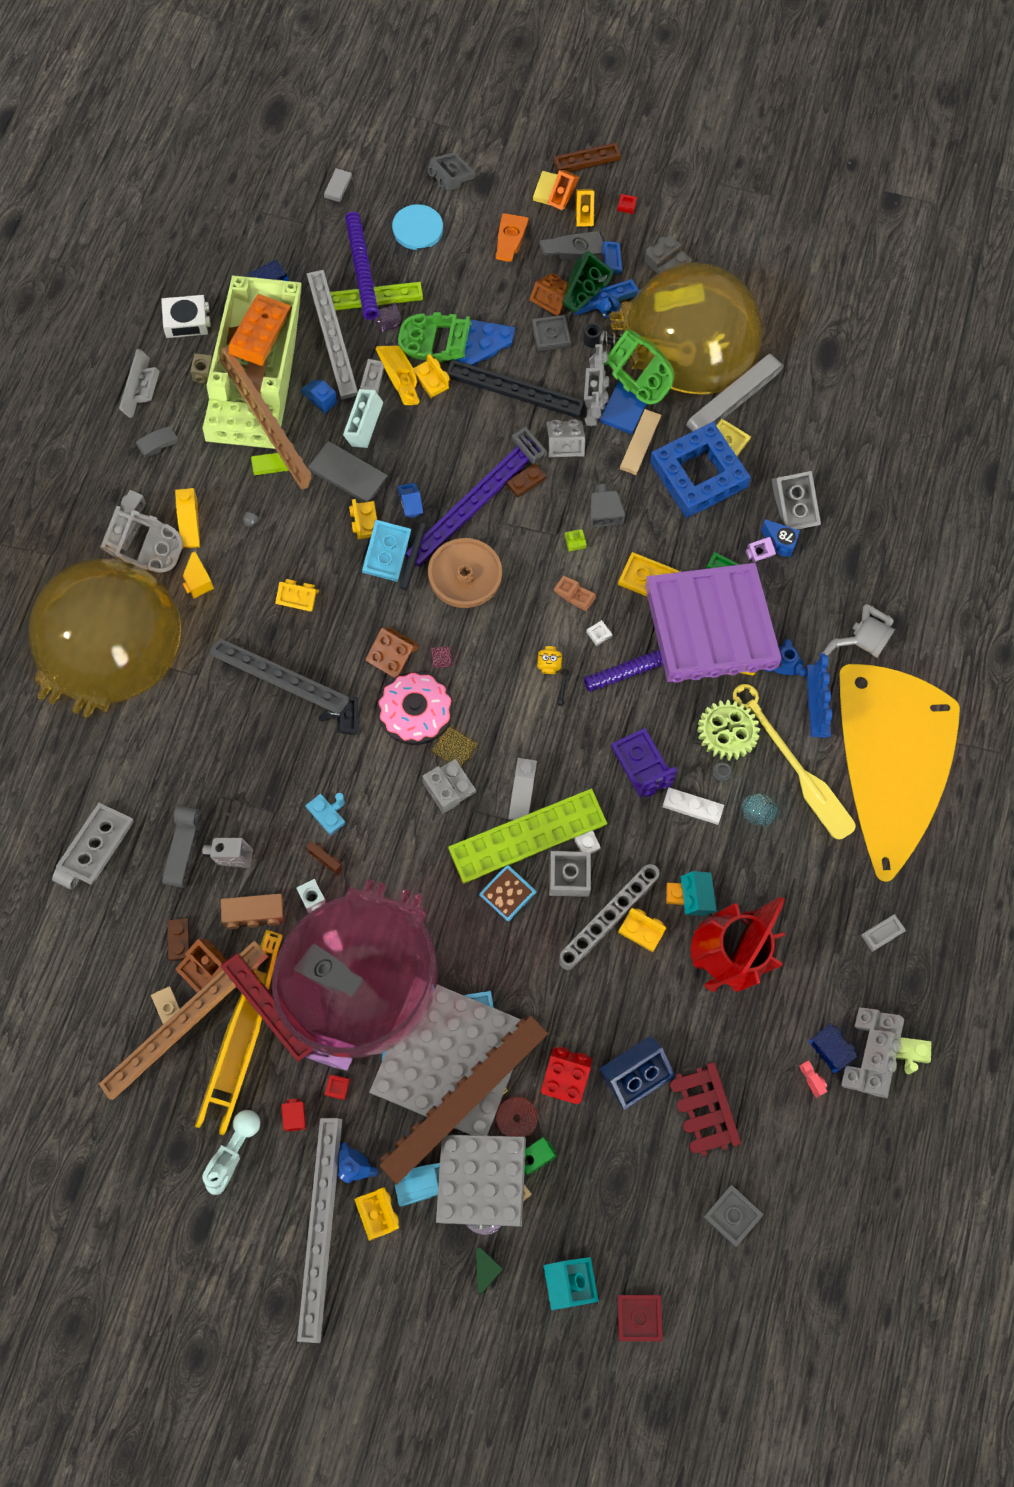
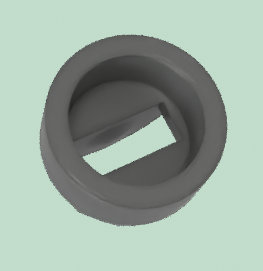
M245 512L243 522L247 527H253L257 524L259 517L253 513Z

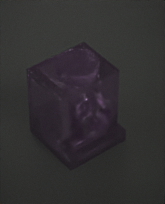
M395 302L392 303L391 307H384L378 310L379 315L374 321L376 326H380L382 332L401 326V315Z

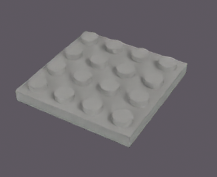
M446 1135L441 1142L436 1223L522 1227L526 1138Z

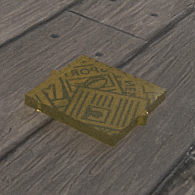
M449 726L443 736L439 737V741L432 749V753L448 763L456 759L460 767H462L464 762L470 759V754L477 744Z

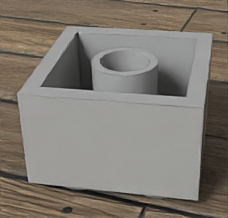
M551 851L549 896L589 897L591 891V852Z

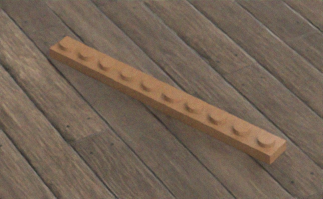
M223 347L220 363L301 489L308 488L312 476L310 470L303 463L301 456L294 449V445L287 438L285 431L278 424L268 405L265 404L260 392L256 390L252 380L238 362L237 357L228 354L229 347Z
M253 941L240 953L241 957L253 971L269 957L256 941ZM223 970L99 1083L109 1099L113 1101L236 987Z

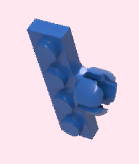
M632 279L605 287L580 308L575 315L598 309L606 318H611L609 312L615 317L621 310L620 301L638 296L639 289Z

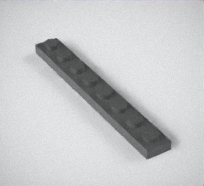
M221 638L210 649L211 656L336 714H339L349 703L348 696Z

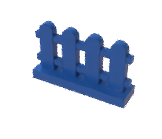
M820 653V658L815 662V665L806 666L810 736L830 737L832 709L829 708L831 692L828 690L830 677L826 671L828 655Z

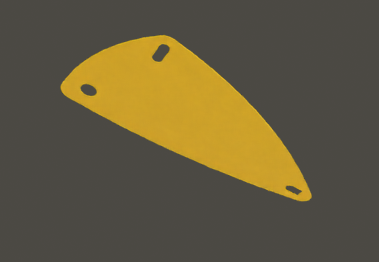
M848 664L840 670V700L849 775L861 828L875 873L881 881L888 882L895 877L916 848L938 806L953 760L960 707L958 702L948 694L912 675L884 667ZM856 678H865L868 682L867 687L864 689L856 687ZM948 704L950 710L933 712L930 710V706ZM887 857L889 859L891 870H883L882 858Z

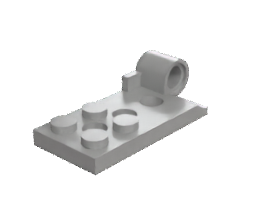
M98 803L56 865L52 880L70 890L77 885L79 879L92 885L134 823L133 818ZM108 824L111 826V829L107 832L100 830L103 825ZM98 840L101 842L96 848L90 847L92 841ZM84 856L90 858V861L86 864L79 863V860Z

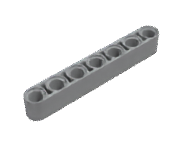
M768 354L694 414L686 426L691 431H695L713 421L717 425L721 418L727 417L779 374L783 364L773 355Z
M649 864L644 866L564 948L559 958V964L563 969H573L655 885L659 877V869L655 865ZM651 872L654 878L648 879L644 873ZM638 886L640 887L641 892L635 893L632 891L631 887ZM624 899L628 905L622 907L618 904V900ZM606 913L613 914L615 919L609 921L604 917V915ZM598 927L601 933L595 935L591 932V928ZM584 941L588 947L581 949L577 946V942ZM565 955H571L574 958V961L572 963H567L564 961L563 957Z

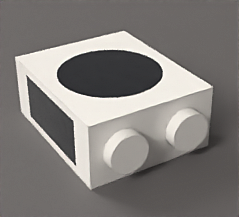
M204 295L162 298L163 329L166 338L208 334V327H211V323L207 313L210 312L209 303L205 302Z

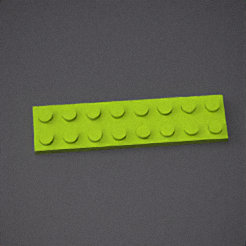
M589 789L451 845L448 849L462 883L465 884L507 865L572 840L575 837L606 826L607 822L593 790Z

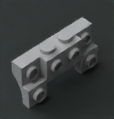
M602 344L595 345L596 352L589 358L590 368H586L584 401L587 407L586 426H597V419H600L601 410H605V403L608 402L606 387H609V376H606L604 364L608 360L607 351H604Z
M859 1007L855 1027L860 1030L869 1031L861 1068L845 1067L841 1086L874 1096L888 1098L892 1074L897 1066V1052L901 1048L900 1038L904 1024L903 1017L881 1013L875 1009Z

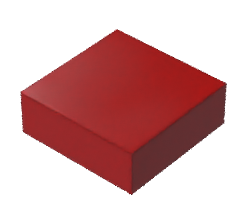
M621 194L617 211L634 214L637 197Z
M329 1074L324 1095L345 1100L350 1079Z

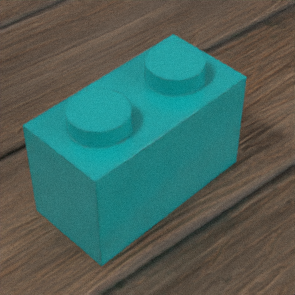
M692 871L680 876L685 915L705 916L717 911L711 873Z

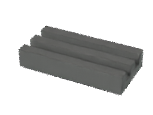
M527 427L512 435L511 439L532 464L536 463V460L539 461L542 456H547L545 448ZM523 433H524V434L529 438V440L535 445V447L540 451V453H538V452L534 449V447L532 446V444L523 436Z

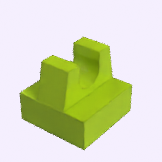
M582 529L565 532L564 537L568 551L586 548L587 544Z

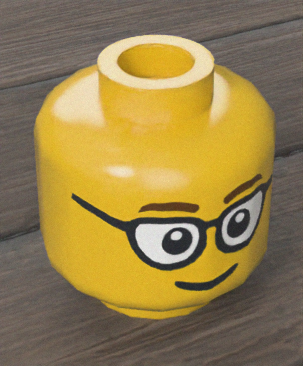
M545 646V650L538 652L537 667L541 670V673L556 674V671L561 669L562 653L557 651L556 647Z

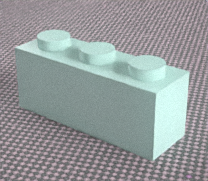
M359 389L343 434L352 447L368 448L383 405V401L375 390Z

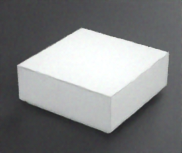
M602 620L586 631L596 646L610 639L613 635Z

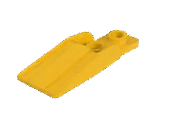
M377 346L376 351L394 387L399 392L403 404L418 405L420 401L415 391L417 384L416 375L400 346Z

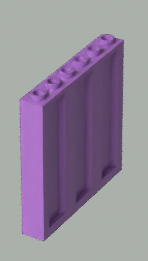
M756 563L647 576L645 589L667 682L673 681L677 683L688 679L699 680L703 677L715 678L726 674L736 675L741 672L753 673L757 670H773L778 668L781 655Z

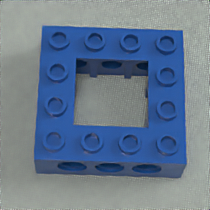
M714 421L651 452V465L686 518L748 488L750 475ZM708 451V459L718 469V475L694 486L681 465L685 461L694 457L697 458L700 454Z

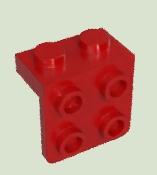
M553 1047L541 1088L542 1094L579 1104L582 1100L593 1058H589L584 1053L576 1054L569 1052L564 1047Z

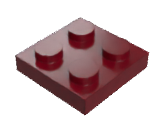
M617 1295L618 1341H663L661 1295Z

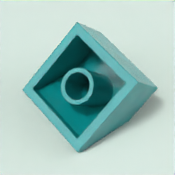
M591 1257L544 1265L551 1310L599 1302Z

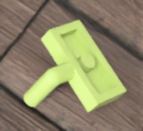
M900 1038L901 1048L897 1052L896 1059L905 1060V1072L907 1074L918 1070V1065L913 1063V1061L931 1062V1041Z

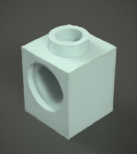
M315 879L297 887V891L308 913H316L324 908L323 906L326 905V901ZM311 894L318 896L313 902L307 900Z

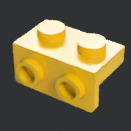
M385 1187L354 1199L369 1241L389 1234L399 1228L398 1217L393 1212L391 1197L386 1192Z

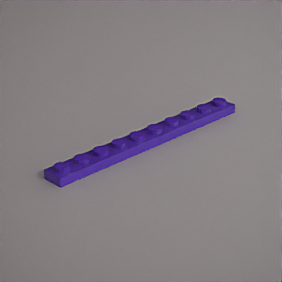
M526 437V439L532 444V446L534 447V449L539 453L540 451H539V450L535 447V445L529 440V438ZM518 446L423 536L415 565L420 567L486 504L508 480L512 479L530 461ZM412 547L405 553V555H406V557H407L408 559H409V556H410Z

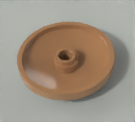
M459 538L443 544L435 551L429 562L428 579L433 592L443 602L459 608H471L484 604L496 594L502 580V565L498 555L487 544L476 539Z

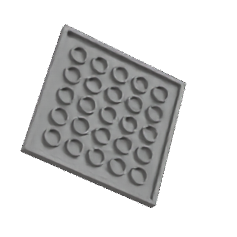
M417 977L369 1093L428 1117L426 1113L434 1105L438 1108L443 1103L441 1098L449 1090L453 1093L458 1088L456 1083L464 1075L468 1078L473 1073L471 1069L479 1061L483 1063L489 1058L486 1054L494 1046L498 1049L503 1044L501 1039L509 1031L513 1034L518 1029L515 1025L521 1019ZM512 1070L454 1129L471 1136L488 1135Z

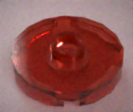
M519 1097L509 1098L504 1101L498 1108L496 1115L497 1127L506 1137H528L536 1128L538 1120L537 1111L533 1104L527 1099ZM513 1116H520V1122H514Z

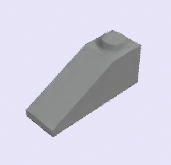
M522 758L517 760L508 820H515L529 814L537 765L535 760Z

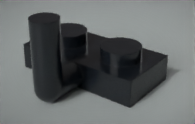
M348 696L349 703L339 714L327 709L319 715L321 722H324L330 716L337 717V733L354 736L358 733L357 697Z

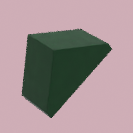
M476 1248L477 1292L482 1294L503 1269L481 1248Z

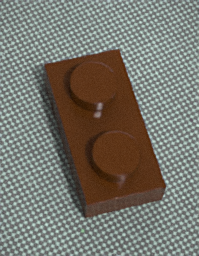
M533 464L508 480L506 485L518 498L546 480V475L536 464Z
M310 841L306 845L307 852L338 876L342 871L341 861L335 855L329 856L325 852L326 849L318 842L314 844Z
M188 918L167 920L168 960H184L186 958L185 953L190 949Z

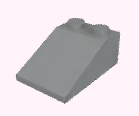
M812 471L771 479L774 497L783 525L794 529L821 525Z

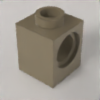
M194 353L190 371L193 381L207 383L213 359L212 355Z

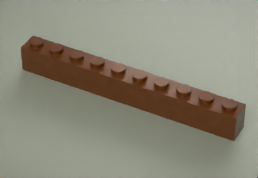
M532 1016L528 1019L523 1017L515 1025L518 1029L513 1034L509 1031L501 1039L503 1044L498 1049L494 1046L486 1054L489 1057L483 1063L479 1061L471 1069L473 1073L468 1078L464 1075L456 1083L458 1088L453 1093L449 1090L441 1098L443 1103L438 1108L434 1105L426 1113L428 1118L423 1123L419 1120L411 1128L413 1133L408 1138L403 1136L395 1144L398 1148L392 1154L388 1151L380 1159L382 1163L379 1167L396 1185L548 1035Z

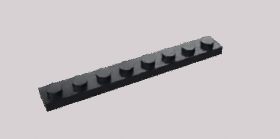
M453 359L447 370L450 379L579 419L584 406V400Z

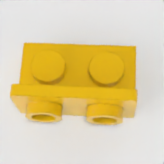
M431 354L427 355L426 362L413 368L417 380L431 398L449 389V375L440 368L438 360L434 359Z
M352 499L353 506H349L351 517L355 518V522H352L353 533H357L358 539L371 538L375 520H377L374 501L356 504V499Z
M286 579L285 582H279L275 604L313 611L316 593L319 592V589H314L315 585L304 583L303 586L296 585L297 581Z
M631 908L618 933L653 952L666 927L663 926L664 924L660 920L655 918L652 920L647 917L644 911Z

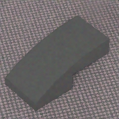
M168 426L142 437L136 441V445L143 456L147 457L160 453L161 448L177 444L178 438L171 427Z

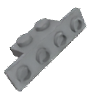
M141 349L136 350L119 407L129 418L134 416L137 403L152 400L160 372L156 367L148 368L150 358Z

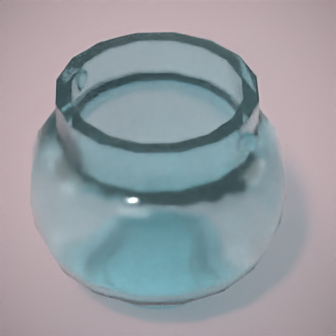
M764 793L749 795L742 804L744 818L756 826H769L778 813V806Z

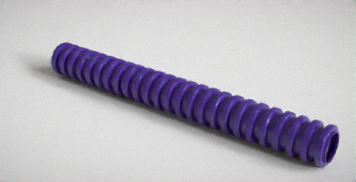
M352 211L345 216L363 316L368 320H372L378 317L379 311L360 215L358 212Z
M660 649L659 651L655 650L654 653L650 652L649 655L639 656L638 659L634 658L633 661L623 662L622 665L617 664V667L607 668L606 671L601 670L600 673L596 672L595 675L590 674V677L585 676L584 683L587 690L592 692L593 689L598 690L599 687L603 688L604 685L609 686V683L614 684L615 681L619 682L620 679L625 680L626 677L630 678L631 675L636 676V673L641 674L642 671L646 672L647 669L652 670V667L662 666L663 661Z

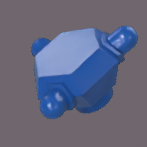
M786 639L784 644L778 647L781 661L778 668L773 669L774 672L786 675L798 674L801 677L806 676L807 671L803 668V661L797 649L794 648L791 640Z
M346 1142L340 1144L339 1171L337 1172L340 1179L346 1183H351L352 1180L358 1181L369 1176H377L378 1169L370 1166L369 1160L358 1150L350 1149Z

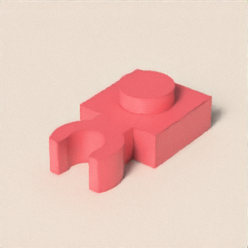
M809 1060L799 1066L800 1070L807 1078L806 1081L815 1097L817 1098L826 1093L827 1085L825 1080L821 1076L819 1077L817 1073L815 1074Z

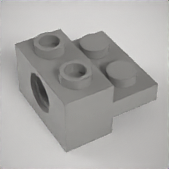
M456 759L441 768L438 766L422 776L425 788L442 814L460 805L459 802L476 793V789Z

